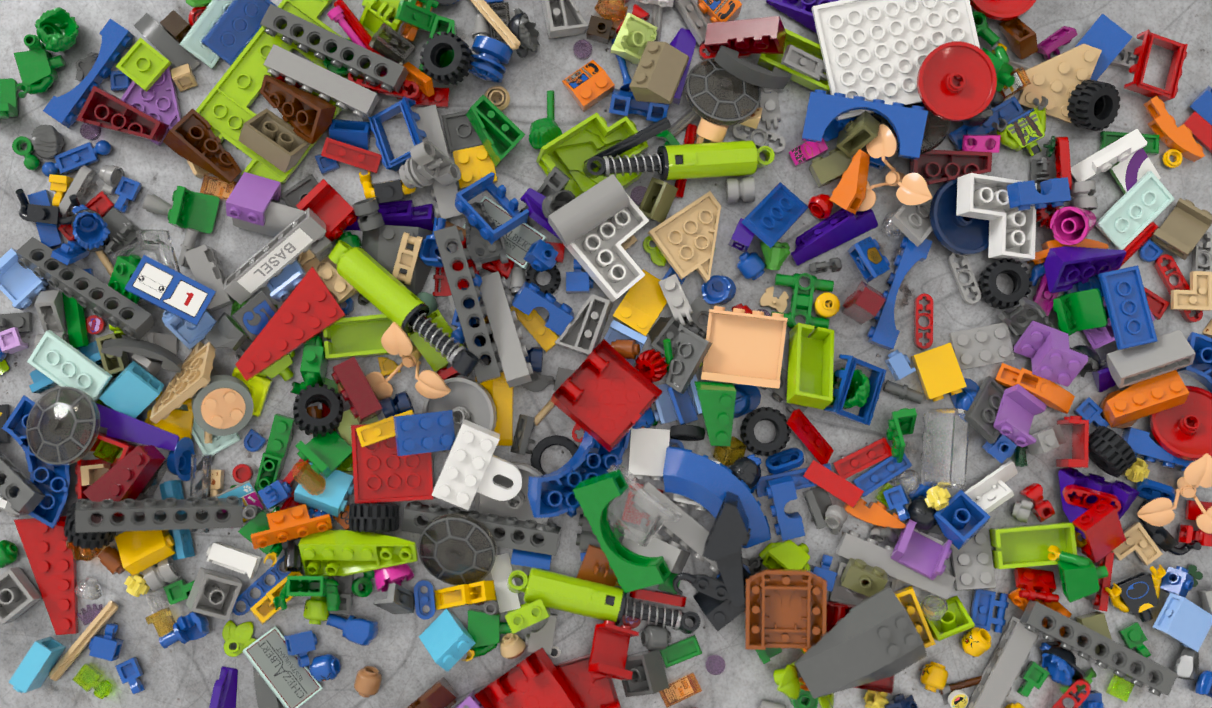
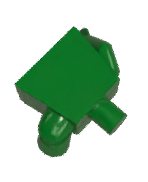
M28 34L24 37V44L30 51L14 53L22 83L16 85L15 90L24 91L19 92L18 96L20 98H25L27 93L32 95L46 92L54 81L58 79L56 68L65 66L63 57L61 55L52 57L51 53L45 49V45L36 35Z
M319 335L302 345L304 349L300 372L304 382H293V389L290 393L300 395V391L302 389L306 390V386L311 385L313 388L315 384L323 385L325 383L328 360L325 359V347H323V342Z
M287 576V581L279 594L280 596L273 599L275 610L279 607L285 610L287 608L285 599H288L289 596H326L327 611H339L341 603L338 593L339 583L330 579V576Z

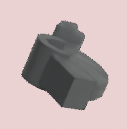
M90 52L83 60L79 59L76 62L77 72L75 80L82 81L88 75L97 60L98 53Z
M838 257L831 258L830 262L823 261L809 264L810 271L817 273L826 272L827 269L837 272L842 268L841 259Z
M533 372V374H530L532 381L521 385L529 391L539 392L544 390L549 384H555V379L553 376Z

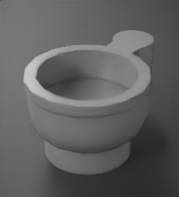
M104 165L101 168L99 177L105 182L103 192L110 195L115 194L116 187L122 176H124V171L121 167Z
M1024 499L1021 502L1015 501L1011 516L1016 517L1018 521L1027 523L1033 502Z
M831 505L827 508L825 524L832 529L834 535L839 534L842 525L847 520L848 514L846 510L838 505Z

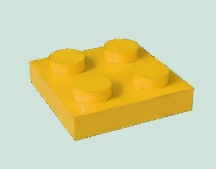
M484 145L453 151L455 164L461 172V178L458 180L460 189H465L491 172L495 174L493 183L498 182L494 163Z

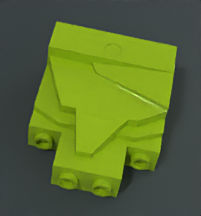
M596 112L544 145L539 152L536 162L547 176L555 166L566 174L570 180L564 190L571 191L576 198L607 178L604 176L594 179L587 177L583 171L584 161L637 133L636 125L625 116L608 127L606 120ZM647 140L619 156L623 158L624 155L631 157L632 154L636 157L639 154L643 155L649 147ZM596 167L592 171L598 172L599 168ZM639 172V175L632 173L631 176L629 173H624V176L617 174L616 178L625 190L640 178L642 172Z

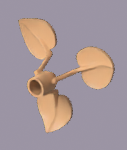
M880 124L878 136L866 145V149L871 157H881L882 161L891 171L887 173L886 181L870 186L867 181L865 199L857 211L871 209L876 201V194L872 189L888 185L899 187L896 196L903 204L919 205L931 200L933 197L927 182L920 174L909 173L904 175L902 172L896 171V168L886 160L885 157L895 155L897 140L888 126Z
M393 322L383 334L381 344L388 353L392 355L399 354L402 357V362L386 379L380 372H371L366 375V379L376 398L382 400L391 397L393 387L388 381L403 366L410 368L415 365V378L418 380L415 388L418 393L429 399H438L449 394L451 389L437 373L425 370L419 374L421 364L419 359L422 354L416 346L412 345L411 340L401 327Z
M1206 453L1200 459L1187 466L1184 476L1177 480L1178 489L1175 490L1176 496L1173 505L1169 498H1157L1144 505L1137 512V516L1153 526H1165L1173 521L1175 517L1173 510L1177 508L1181 494L1185 498H1194L1203 514L1196 518L1197 526L1203 532L1212 534V507L1206 511L1196 496V488L1199 485L1204 488L1212 487V457Z

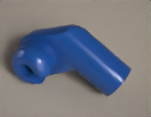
M1044 263L1033 267L1031 271L1032 277L1029 278V281H1032V286H1036L1039 278L1046 274Z

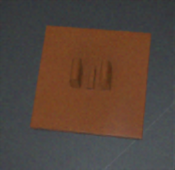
M589 545L576 578L614 587L617 577L613 569L610 568L605 553L601 548Z

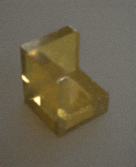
M732 436L730 446H715L713 457L721 464L729 466L738 458L744 457L746 446L738 438Z
M169 607L145 618L148 625L154 624L159 637L173 631V624L176 623Z

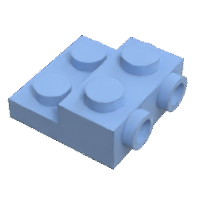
M207 310L198 326L167 311H164L162 317L164 325L189 350L204 339L216 323L215 318Z

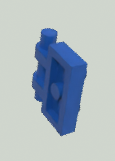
M974 590L970 617L975 627L990 631L992 623L995 624L994 632L1002 633L1003 626L1006 623L1004 619L1005 610L1009 604L1007 602L1008 594L1000 593L999 600H995L996 592ZM994 606H998L996 618L992 617Z

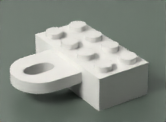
M464 419L435 484L432 496L469 510L476 492L498 501L512 499L521 489L522 475L516 465L493 455L500 439L499 433ZM500 474L510 478L514 484L512 487L506 488L496 484L493 481V477Z

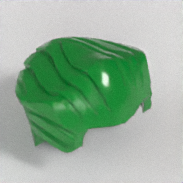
M541 118L531 124L529 142L533 148L541 149L544 145L562 135V131L552 118Z

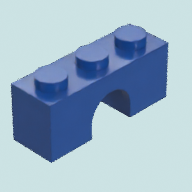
M614 89L609 113L624 116L639 114L645 116L646 120L657 122L667 117L669 104L636 101L632 92Z
M1068 177L1040 182L1041 193L1036 190L1034 180L1007 185L1010 209L1018 208V211L1029 210L1032 206H1035V209L1047 208V205H1052V208L1064 206V202L1071 201Z
M525 281L512 301L514 307L528 316L536 307L547 309L549 315L545 319V326L560 336L574 318L573 309L565 303L560 304L552 294L543 293L532 282L529 284Z
M790 475L768 480L769 487H766L768 499H772L773 505L770 506L772 517H776L777 524H774L776 536L780 535L782 541L805 536L802 517L799 512L786 513L784 511V507L789 501L798 499L794 480Z

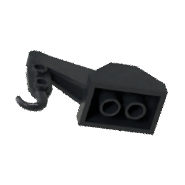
M727 491L704 544L702 555L705 558L716 561L723 582L705 574L679 573L675 576L672 583L673 589L677 593H683L678 588V582L685 580L697 591L717 600L730 599L731 603L736 607L744 604L742 546H747L751 529L749 528V519L738 495Z

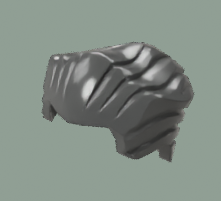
M45 124L33 130L31 142L36 154L40 158H54V156L61 154L64 141L56 128Z
M562 190L546 197L542 202L544 216L548 219L550 214L575 199V195L569 190Z

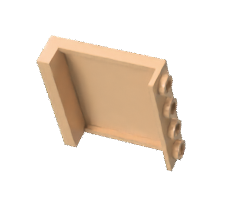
M714 306L713 309H709L706 340L710 341L712 345L703 359L701 379L779 389L788 318H784V314L780 313L764 316L763 311L754 310L752 314H747L745 309L733 308V312L725 311V307Z

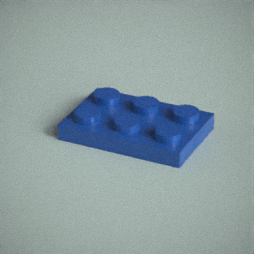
M452 410L394 417L398 456L451 450L455 441Z

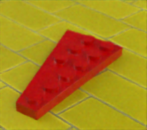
M313 266L235 364L246 381H249L346 316Z
M66 516L60 517L54 529L35 518L15 519L16 528L56 635L79 633L76 546L73 545V542H69L64 535Z

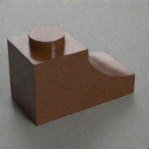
M1019 18L999 23V30L1006 37L1011 51L1021 60L1038 52L1036 33Z

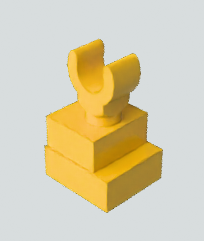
M49 175V182H51L50 190L56 192L53 197L52 206H59L64 193L67 192L73 182V178L62 175Z

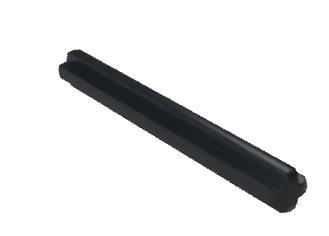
M665 117L595 156L601 158L612 156L615 158L617 155L671 127L670 121ZM595 163L590 164L591 170L598 167Z

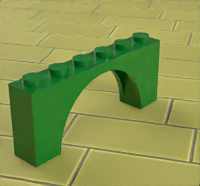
M619 469L581 481L573 489V492L592 528L593 534L596 535L600 543L601 550L609 561L610 568L613 569L617 577L618 584L622 587L624 593L664 583L671 572L663 556L646 557L638 555L625 548L612 533L608 522L609 504L612 499L621 496L628 488Z

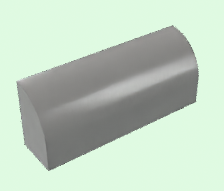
M614 174L550 214L548 216V223L567 247L629 206L630 201L624 188Z
M270 202L264 213V226L232 218L233 226L275 237L304 211Z
M1181 330L1157 337V342L1108 353L1106 355L1107 365L1118 388L1120 389L1192 365L1196 353Z

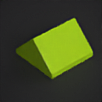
M958 596L922 609L933 639L937 641L975 627L974 622Z

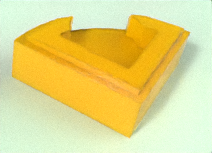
M377 357L383 376L390 375L398 367V364L389 358Z

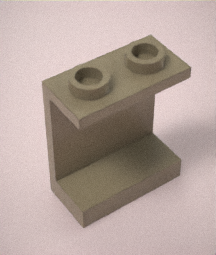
M1180 198L1161 227L1157 228L1151 241L1181 259L1186 260L1212 225V214L1207 210L1195 207L1193 202Z

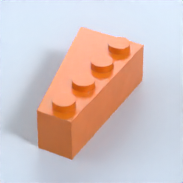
M1177 370L1135 383L1106 401L1103 413L1111 428L1184 404L1189 391Z

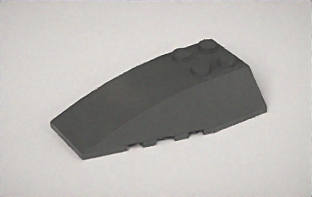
M888 586L851 608L849 613L836 623L835 627L828 633L826 632L821 637L822 639L808 649L794 664L809 692L815 699L894 676L925 658L927 653L924 643L906 609Z

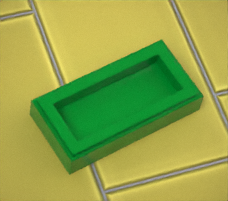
M695 635L672 643L666 649L660 650L666 668L703 654Z

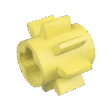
M1137 458L1136 462L1126 470L1125 476L1132 482H1142L1144 478H1148L1150 472L1147 469L1148 464L1144 460Z
M934 486L926 492L927 498L924 500L929 508L941 510L949 505L948 498L951 496L947 488L943 489V487Z
M140 573L128 576L124 583L127 585L126 592L135 597L147 594L150 589L144 576Z
M868 690L863 698L867 703L865 707L885 708L884 705L889 703L886 698L888 693Z

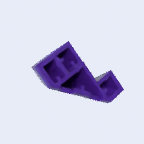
M1074 468L1061 469L1058 472L1062 508L1070 523L1088 509L1068 504L1064 500L1062 492L1067 485L1073 484L1116 495L1121 503V509L1117 512L1119 519L1122 518L1139 495V491L1121 481L1107 482L1104 481L1105 478L1092 473L1086 476ZM1073 492L1072 494L1068 495L1070 498H1072V496L1076 495V493ZM1091 495L1086 499V502L1094 503L1097 497ZM1074 526L1075 531L1079 532L1086 539L1084 532Z

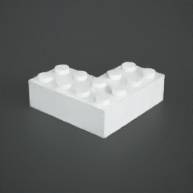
M969 173L957 178L956 216L989 220L988 258L998 260L1006 258L1007 260L1015 259V262L1035 259V206L1030 207L1029 210L1018 211V208L1010 209L1007 185L1022 181Z
M629 196V206L566 247L611 302L618 299L645 276L644 272L621 246V244L649 222L648 218Z

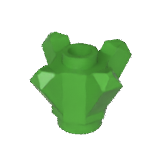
M761 241L760 245L765 258V268L780 270L783 262L790 254L788 243L777 241L770 248Z

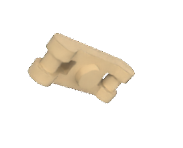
M406 232L402 236L392 275L396 279L403 281L404 284L411 285L423 237L417 236L416 238ZM407 243L414 245L413 250L406 248ZM400 269H406L407 274L400 273Z

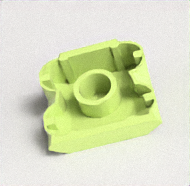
M627 13L611 48V53L632 62V64H639L647 42L656 39L657 27L631 13Z

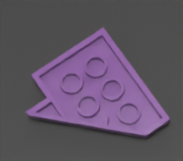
M171 66L164 71L147 92L132 81L121 98L125 102L169 125L161 142L150 140L158 146H161L169 130L182 119L171 75Z

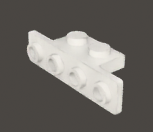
M1135 129L1071 167V174L1076 182L1087 181L1101 172H1106L1114 164L1126 160L1131 154L1147 146V141L1139 130Z
M1010 460L1001 465L1000 468L987 475L964 493L987 514L1014 496L1013 491L1005 484V482L1018 474L1014 462Z

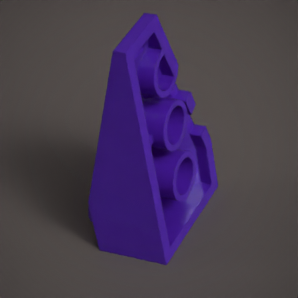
M766 0V3L817 33L812 7L839 0Z
M680 28L670 43L671 46L689 56L688 63L672 100V103L678 105L680 104L697 42L691 31Z
M1072 246L1050 248L1044 263L1049 292L1068 291L1078 282L1084 284L1092 276L1119 269L1127 252L1125 250Z

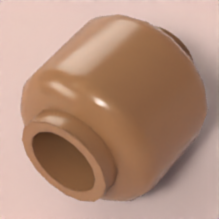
M365 666L357 672L354 683L355 690L362 697H370L377 694L381 685L382 675L377 668Z

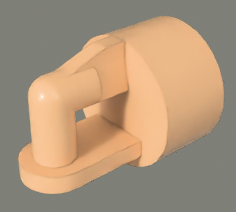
M702 116L696 131L699 135L696 144L703 143L704 138L711 140L710 143L723 142L729 126L717 119Z

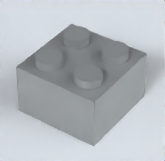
M20 567L10 568L0 576V623L2 625L13 622L42 599L40 593Z
M200 567L186 605L190 611L228 621L242 587V582L235 576Z

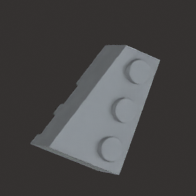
M541 0L548 39L586 33L588 25L583 20L573 0Z
M204 244L184 252L183 254L195 281L216 291L208 309L216 311L232 305L234 299L224 291L223 281L226 277L216 250Z

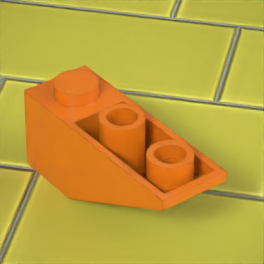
M860 149L858 150L829 199L853 214H856L866 195L870 155Z

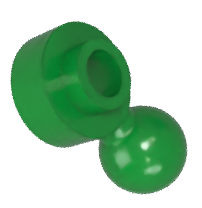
M23 136L17 137L12 144L13 151L25 157L23 163L27 169H37L40 161L38 157L32 155L34 147L31 139ZM24 144H27L26 150L22 148Z
M373 570L363 572V577L353 581L351 589L355 596L367 597L371 594L373 585L370 580L375 578ZM360 584L363 586L361 591L358 588Z

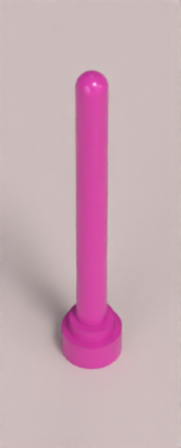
M339 5L327 13L331 21L338 23L353 43L366 48L344 19V11Z

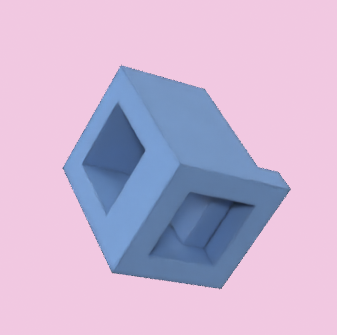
M898 349L888 354L889 359L885 360L895 381L916 371L915 367L910 368L911 362L907 355H903Z

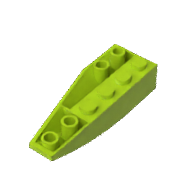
M326 530L302 537L298 544L305 576H347L418 560L415 542L370 532Z

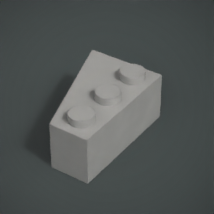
M592 294L573 321L568 324L566 330L554 343L560 347L589 356L600 342L613 303L608 299Z
M639 524L636 527L629 526L621 543L625 548L646 557L663 556L671 572L682 573L690 555L689 552L681 549L682 545L672 540L668 543L664 541V536L655 532L651 535L647 533V528Z

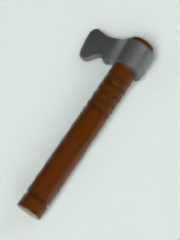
M982 675L961 682L946 683L945 688L939 690L944 705L948 704V696L951 692L978 685Z

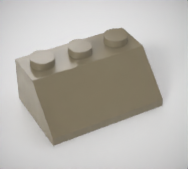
M648 41L629 86L635 100L671 104L688 63L689 56L666 42Z
M267 108L243 124L238 140L284 173L298 163L311 145L297 136L290 124Z

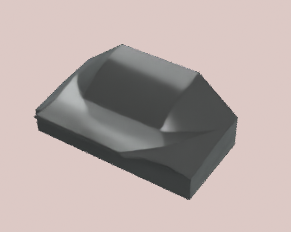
M225 312L205 336L214 348L227 347L234 351L248 338L245 332Z
M674 316L660 317L648 333L651 339V346L664 356L663 340L670 339L673 349L675 341H678L680 320L676 321Z

